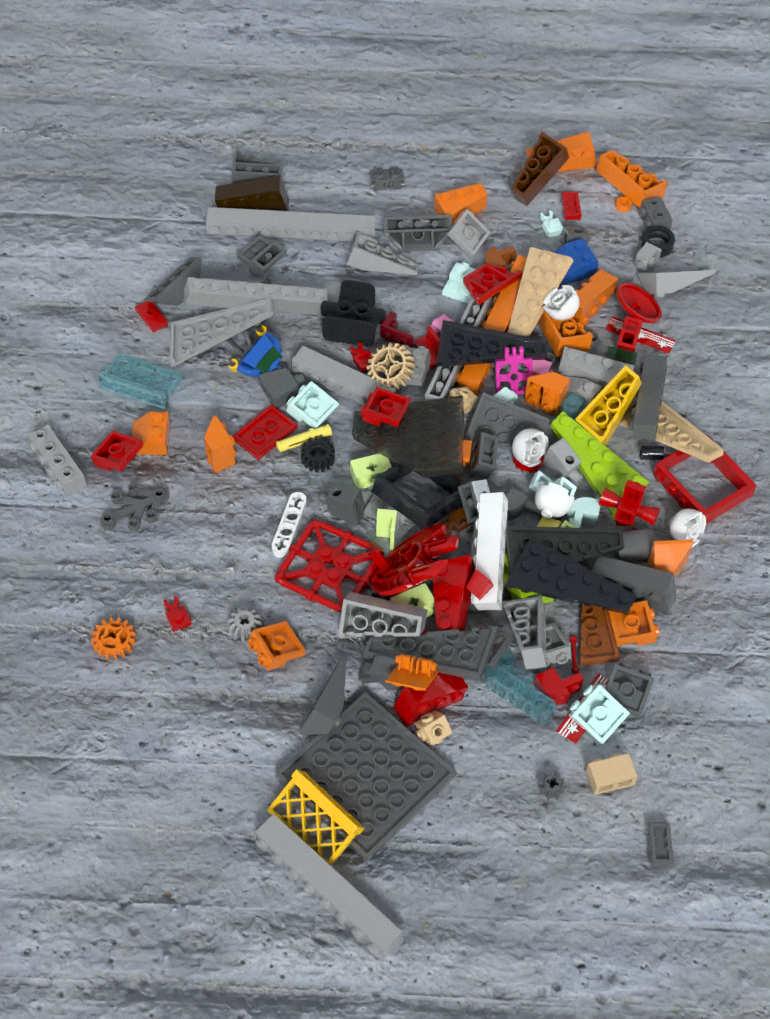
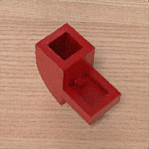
M625 317L617 349L635 352L643 320Z
M553 667L537 674L534 686L545 701L554 705H564L568 703L570 694H576L581 690L584 678L579 672L561 680Z

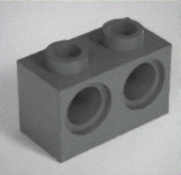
M481 432L472 442L469 474L487 479L496 469L499 437Z

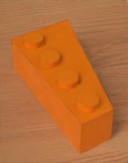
M589 132L557 140V142L567 148L569 159L557 172L597 168L594 145ZM532 148L526 149L527 158L530 157L533 151Z
M613 150L600 155L596 171L622 194L630 198L637 207H641L642 200L664 197L668 185L667 181L662 180L661 182L656 179L655 174H648L642 171L641 166L630 164V160Z
M600 269L590 277L588 283L584 282L581 285L580 290L576 289L580 305L573 319L586 327L590 318L597 315L602 305H606L609 297L616 294L618 278Z
M544 310L537 323L547 341H549L556 357L562 355L564 347L583 352L590 351L593 335L590 332H586L580 322L577 323L573 317L562 321L555 320Z

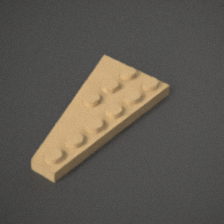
M530 247L507 333L526 337L530 336L544 312L543 306L545 304L543 301L545 297L560 285L573 263L571 257Z

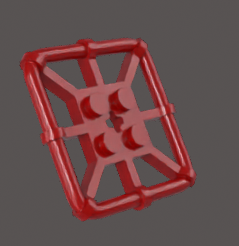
M313 519L306 526L296 543L292 544L289 548L290 552L278 568L274 578L276 583L306 597V600H313L334 611L342 612L344 597L340 586L345 578L357 583L353 592L361 594L364 588L370 584V578L378 567L372 561L363 576L350 572L354 564L372 559L368 553L352 556L343 552L348 543L352 542L370 551L377 547L382 555H384V551L377 545L353 535V532L349 530L344 531L327 522ZM320 528L343 538L337 549L325 544ZM313 530L319 543V547L314 555L301 549ZM296 556L309 561L305 569L285 573ZM326 564H333L334 568L326 569ZM308 577L316 582L308 590L291 582V580ZM322 584L335 590L339 604L317 594Z

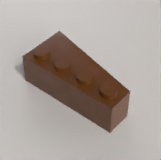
M542 131L538 142L532 148L533 151L530 157L525 161L523 170L520 171L511 188L514 198L525 206L530 204L569 159L567 148Z

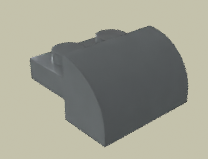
M259 235L237 254V259L250 268L249 273L259 277L284 257L286 250L275 241L270 243Z
M646 523L608 528L622 529L624 548L621 551L614 552L617 560L631 562L649 559L653 542L656 541L653 529L648 528Z

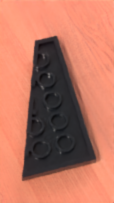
M530 538L503 587L520 589L521 592L526 593L534 592L544 597L567 602H580L585 606H598L604 610L626 615L637 595L533 538Z

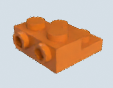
M647 600L633 603L627 615L608 611L617 646L636 643V646L657 642V636H660L657 624H653L652 619H655L653 607H649Z
M287 621L254 629L248 639L250 650H255L260 666H265L267 671L283 667L287 661L303 657L306 653V650Z

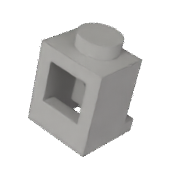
M646 242L637 253L634 266L646 272L650 266L653 267L655 263L659 262L662 249Z

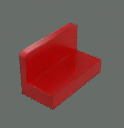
M431 326L427 327L426 336L414 340V347L424 346L429 349L431 355L429 368L434 369L436 368L440 339Z

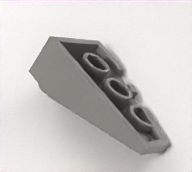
M357 232L347 265L363 271L417 275L418 263L402 254H394L391 251L392 248L388 246L384 248L377 244L378 240Z
M715 270L638 273V278L649 294H654V297H665L667 293H673L714 274Z

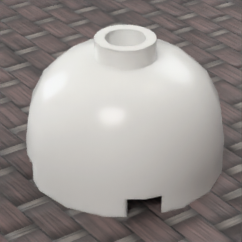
M562 285L563 288L560 290L555 288L545 297L543 309L551 318L559 321L572 318L579 309V296L570 285Z
M533 428L520 431L512 444L514 457L517 461L528 467H535L541 462L539 460L541 456H545L549 446L548 437L542 431Z
M544 482L539 484L535 493V505L542 516L557 518L569 512L574 503V496L572 495L571 498L568 495L569 491L551 482L548 485H543Z
M690 508L680 510L669 522L672 539H693L692 547H694L700 541L697 539L699 533H704L706 526L705 515Z

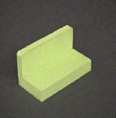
M377 509L376 537L390 538V550H393L396 537L397 511Z

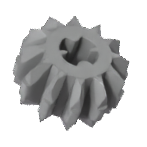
M247 607L244 611L238 608L237 614L231 613V619H228L229 633L234 635L235 640L241 637L244 643L246 638L250 637L252 630L262 628L260 615H256L254 609L249 612Z

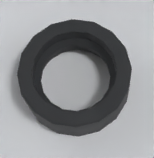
M652 226L645 230L641 244L643 247L648 242L662 249L660 257H665L673 250L675 235L667 227ZM661 238L668 244L656 245L650 242L649 239Z

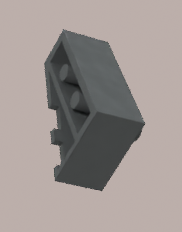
M235 150L232 166V183L278 175L281 176L283 182V164L268 159H256L254 155L249 154L246 156L240 154V151Z

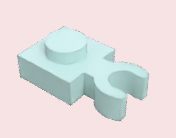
M551 210L548 211V216H545L543 212L540 213L542 228L548 238L563 234L564 227L558 218L553 219V212Z

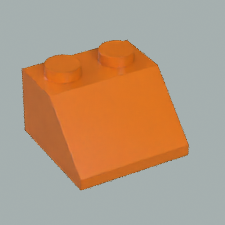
M150 411L133 422L131 437L142 440L144 445L137 454L167 455L171 426L168 412Z

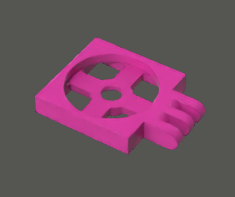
M523 346L519 347V354H516V347L511 348V354H509V348L505 347L504 359H495V394L503 389L500 382L504 381L510 383V390L514 391L517 395L525 394L527 382L520 389H518V383L532 376L533 359L532 357H523ZM523 363L528 368V372L520 373L518 371V364ZM505 364H510V371L507 374H500V369ZM517 374V379L512 380L511 375Z

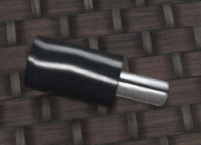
M641 446L640 459L663 460L664 456H670L676 450H665L664 446Z

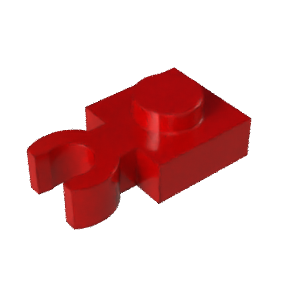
M360 342L358 343V349L350 346L353 362L361 373L367 371V366L371 365L368 363V360L373 359L369 350L363 351V344Z
M176 595L173 596V604H168L166 599L163 601L164 607L167 610L165 612L166 618L173 632L192 625L185 606L179 607V599Z

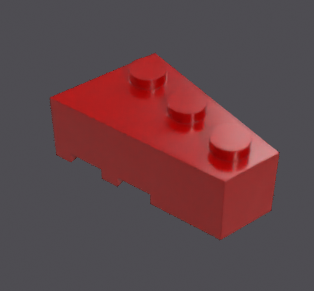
M438 673L426 690L418 691L404 686L393 709L403 725L407 727L419 721L427 713L439 711L453 703L460 702L464 698L468 686L462 677Z

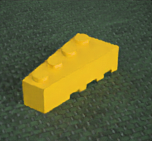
M625 365L577 416L575 421L602 444L607 446L642 384L640 377Z

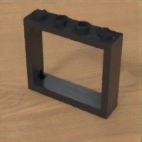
M422 452L414 456L412 455L403 462L401 461L398 465L389 468L382 474L376 475L373 479L374 484L371 492L423 530L463 506L458 487L466 483ZM418 470L451 495L426 509L392 483Z

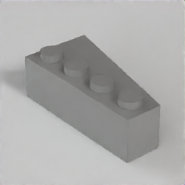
M564 347L557 373L562 376L588 379L601 386L603 390L625 365L632 371H634V365Z
M349 592L343 599L338 637H345L346 635H355V637H363L364 635H375V637H382L383 635L420 636L425 629L428 609Z
M542 596L502 601L507 622L525 669L546 667V611Z

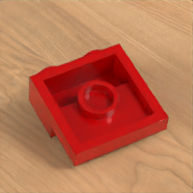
M376 386L374 392H370L367 398V405L364 404L361 409L362 421L376 426H380L381 422L399 427L411 399Z
M112 430L90 457L95 467L107 471L113 468L122 472L144 445L142 440Z

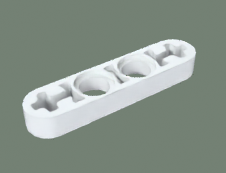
M295 492L289 497L272 542L273 555L278 558L286 557L290 552L289 548L293 544L306 509V496L301 492ZM301 500L299 501L297 508H295V502ZM289 514H296L298 516L295 520L287 518ZM284 529L292 531L290 535H283L281 532ZM281 541H283V542H284V548H281V550H278V548H280V546H281Z

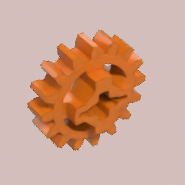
M110 617L109 622L102 620V626H95L97 631H92L93 638H91V643L94 651L98 652L99 657L105 654L106 660H109L111 656H114V659L117 660L118 655H121L123 658L125 657V651L132 652L131 646H135L134 639H136L133 626H129L127 620L122 623L121 618L118 617L116 621H113V618Z

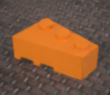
M477 183L435 194L434 210L437 215H452L453 223L458 215L466 209L474 215L484 210L487 203V192L482 183Z

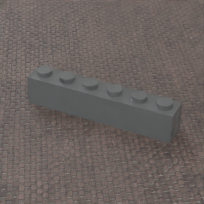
M645 355L644 362L640 364L638 376L642 384L634 398V407H636L632 409V419L634 420H630V431H633V439L656 440L667 373V356Z

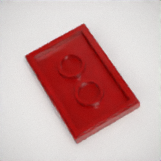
M271 404L232 436L238 445L254 458L260 460L276 446V441L283 440L298 428V424Z

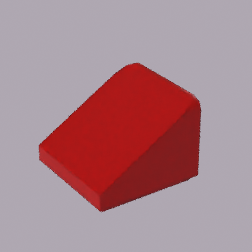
M478 569L473 573L466 586L479 600L494 587L492 582Z

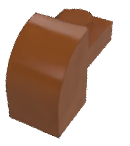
M494 246L486 252L484 264L507 268L508 264L515 261L516 250L511 246L497 251Z

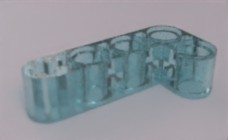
M506 650L494 668L487 667L484 679L485 686L543 724L550 723L556 711L555 701L512 674L515 665V655L511 651ZM491 676H496L498 679H492ZM507 687H513L515 690H509ZM524 698H530L533 701H527Z

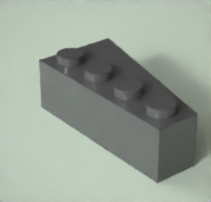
M604 556L597 557L591 571L637 595L634 602L647 600L649 607H653V610L669 615L676 599L674 573Z

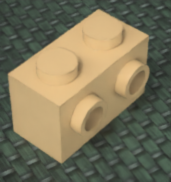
M615 754L605 760L595 759L588 763L586 775L594 795L634 786L638 777L629 754Z

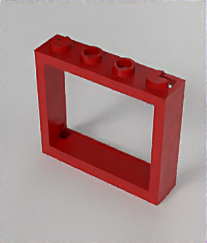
M677 451L655 464L653 476L657 479L656 481L660 482L665 487L667 493L678 501L681 508H690L702 512L706 517V524L752 497L757 486L723 452L722 456L711 462L738 491L711 507L704 509L668 470L688 459L691 455Z

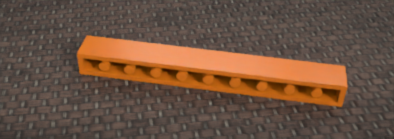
M518 255L516 261L511 263L510 272L517 273V270L524 272L527 257ZM522 278L500 291L498 297L495 296L493 308L489 309L487 321H483L481 328L508 332ZM492 363L463 365L462 372L459 371L456 378L458 388L467 386L478 396L491 370Z

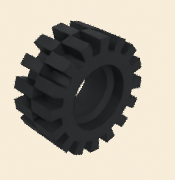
M314 437L313 441L311 438L308 439V442L305 441L304 446L301 447V459L306 469L309 467L311 472L315 469L317 473H319V469L322 472L325 471V468L327 470L330 469V465L333 466L335 461L333 443H329L328 439L324 441V437H320V440ZM317 451L325 453L320 458L311 456L313 452Z

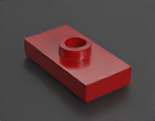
M562 192L561 200L564 220H581L582 214L578 192Z
M143 302L135 306V311L152 333L168 326L167 320L153 303Z

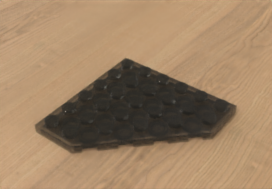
M463 395L412 402L399 427L381 422L380 426H376L362 421L363 415H360L361 410L354 411L352 435L353 439L424 478L463 473Z

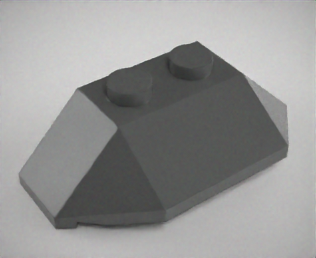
M452 215L384 216V234L401 252L435 251L448 237L447 233L452 227Z
M190 257L184 264L144 298L145 301L163 305H180L184 301V287L188 277L200 278L201 257Z

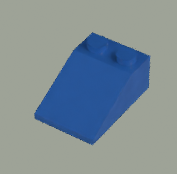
M583 238L568 242L553 252L569 256L573 259V263L558 287L590 278L597 272L599 261Z

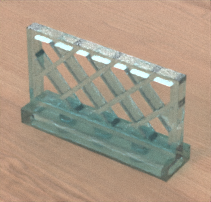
M119 353L106 371L101 370L98 374L99 388L166 409L169 398L184 379V374ZM120 361H124L128 364L119 366L118 363ZM143 367L144 369L135 371L134 368ZM127 369L132 370V372L123 374L122 372L123 370ZM119 372L120 375H115L112 373ZM158 372L160 375L152 376L151 373ZM144 374L148 375L147 378L139 379L138 377ZM173 377L176 380L168 382L167 378ZM162 379H163L164 382H165V383H161V384H156V383H155V381L162 380ZM151 382L152 386L146 385L145 383ZM162 388H168V391H164V390H161V389H162Z

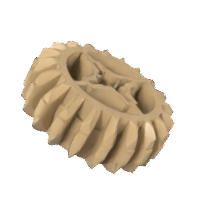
M389 342L388 347L383 344L381 350L376 348L377 353H371L373 359L368 360V363L371 364L367 366L368 376L371 379H376L375 383L380 381L381 386L387 384L388 388L395 387L397 390H400L401 384L406 386L405 381H411L409 375H414L412 369L416 368L413 363L415 359L411 356L412 353L405 346H400L398 343L393 345ZM395 356L402 357L403 362L397 361ZM379 372L385 373L387 379L381 378Z

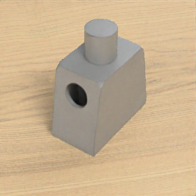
M562 438L549 447L542 465L557 479L563 476L567 480L570 479L575 485L580 483L584 478L578 472L581 460L567 441Z

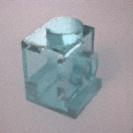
M572 392L568 398L564 399L559 415L564 411L575 421L577 416L583 411L585 398Z

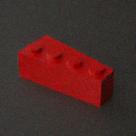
M470 555L447 559L448 564L433 579L436 631L466 630L467 610L471 600L470 591L466 586L476 568Z

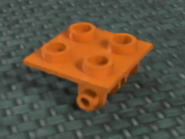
M397 655L395 663H398V665L385 682L392 683L395 686L411 687L418 691L426 690L439 672L437 670V663H434V660L422 659L421 657L418 658L416 663V656H413L411 659L410 655Z

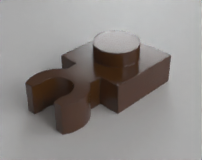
M461 507L446 516V521L439 524H445L447 527L445 535L447 537L452 534L453 530L460 533L473 523L468 524L465 511Z

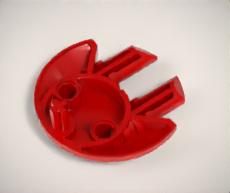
M436 524L411 535L396 546L386 557L381 554L377 547L373 548L368 554L378 567L371 580L372 589L381 596L398 595L421 584L423 581L434 579L448 564V561L443 559L433 562V559L441 554L455 551L459 543L458 536L450 535L445 537L447 530L445 524Z

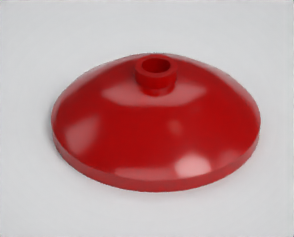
M622 283L617 288V299L628 316L643 320V323L647 324L656 323L660 320L662 316L661 308L646 290L632 283Z

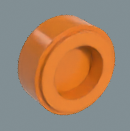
M623 196L616 199L615 208L619 212L631 210L632 200Z

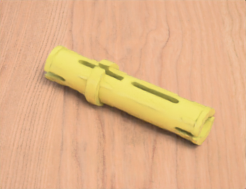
M329 424L315 429L310 428L307 432L276 441V446L279 453L303 445L305 441L308 442L309 438L313 441L314 437H317L318 440L320 437L331 436L332 431Z

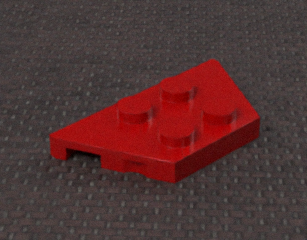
M486 263L463 277V284L475 302L480 305L522 278L523 272L517 270V273L507 272L506 267H497Z

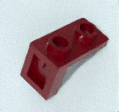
M390 311L381 324L380 337L387 341L398 343L400 346L407 345L413 348L414 337L396 329L398 326L396 321L397 314Z

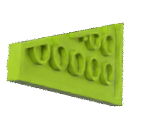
M564 411L551 423L550 427L558 439L564 438L581 460L579 470L600 497L605 487L622 497L628 480L638 482L646 487L650 483ZM607 507L612 514L611 517L615 521L616 519L614 518L617 508Z

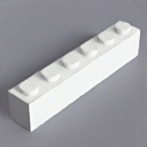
M503 492L480 494V501L477 502V510L479 512V519H476L478 537H475L477 553L474 555L473 562L476 567L475 571L478 569L492 582L494 587L481 600L471 593V602L478 611L502 610L508 499Z

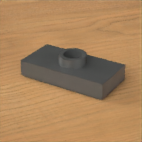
M648 822L647 830L651 867H673L674 859L670 822Z

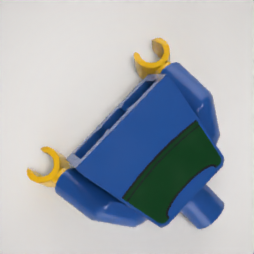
M261 326L264 332L260 333L256 330L258 340L241 358L240 364L236 359H232V362L236 363L234 367L228 365L229 369L233 372L238 371L246 376L259 378L260 374L283 369L278 364L283 358L279 340L270 332H267L265 326Z

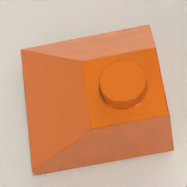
M693 539L654 541L648 559V567L674 573L675 577L687 564L694 543Z

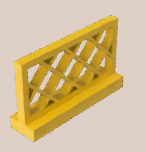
M296 769L291 776V781L267 811L271 815H276L332 866L355 836L360 835L365 827L305 771ZM296 784L300 788L301 798L291 799V789ZM313 800L316 803V813H306L305 801ZM301 801L302 814L292 815L291 802ZM287 802V815L280 816L275 809L280 803ZM328 814L331 817V827L321 828V815ZM316 815L317 828L307 829L306 816ZM292 817H302V830H295L292 827ZM336 829H343L349 834L344 842H336ZM317 831L318 844L311 845L307 842V832ZM321 831H332V843L322 844ZM322 846H332L333 855L328 861L323 857Z

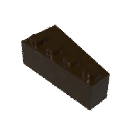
M280 175L216 186L215 202L218 208L289 211V197Z

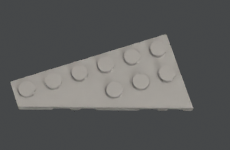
M271 297L171 322L170 365L174 367L273 316V301Z

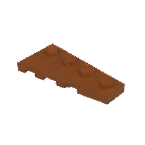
M581 603L579 666L619 662L620 656L608 610L593 605L585 606Z

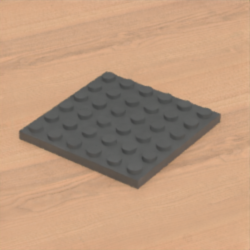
M364 692L339 715L343 718L337 728L332 727L328 734H318L275 775L283 785L287 786L296 769L305 771L365 827L360 835L355 836L349 846L368 862L456 777L457 772L370 695ZM295 784L291 792L297 798H301L300 788ZM313 800L305 801L306 806L313 813H316V803ZM328 814L321 815V820L328 827H331V817ZM336 829V834L344 841L349 834L343 829Z

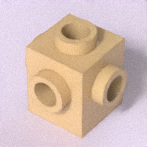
M467 386L456 388L448 393L445 404L452 413L459 415L471 412L478 397Z
M438 711L423 715L415 723L418 729L416 731L418 738L430 745L441 743L443 738L452 733L445 715Z

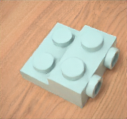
M456 262L442 295L469 304L472 296L463 284V277L476 269L470 267L465 262L461 264Z
M311 381L307 386L303 385L299 389L296 397L292 396L288 400L286 411L299 422L303 420L315 429L319 428L338 408L339 403Z
M595 684L594 687L589 685L583 692L585 697L580 702L576 700L570 706L571 712L569 716L600 744H603L630 713L600 684Z

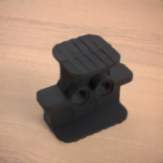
M345 280L340 285L338 303L328 301L321 303V314L325 316L322 320V335L324 339L331 342L358 345L360 342L365 347L372 346L375 343L377 325L382 324L385 320L386 311L373 308L375 305V287L372 284Z

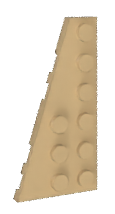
M662 401L656 441L708 463L723 455V448ZM634 403L629 405L619 423L620 426L630 429V420H634L632 419V409L636 408Z

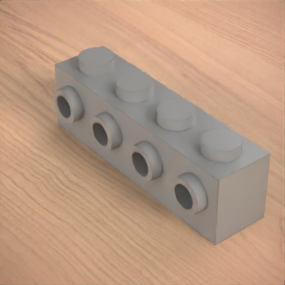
M49 425L28 434L30 450L32 453H37L39 463L42 466H46L45 469L48 476L55 479L54 483L59 491H63L67 497L87 486L84 474Z

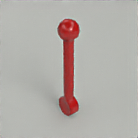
M571 636L569 639V643L572 644L573 667L571 672L573 674L579 672L576 660V643L578 640L576 636Z

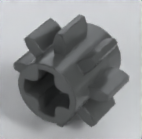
M556 773L553 775L545 774L544 780H539L538 786L542 787L539 794H544L548 801L552 798L559 800V793H564L565 787L562 786L564 779H560Z

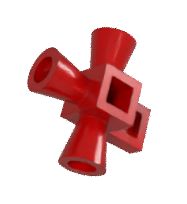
M631 480L627 481L622 497L605 487L599 501L600 506L617 508L614 518L616 519L617 526H633L637 516L654 526L660 512V508L642 505L646 486Z

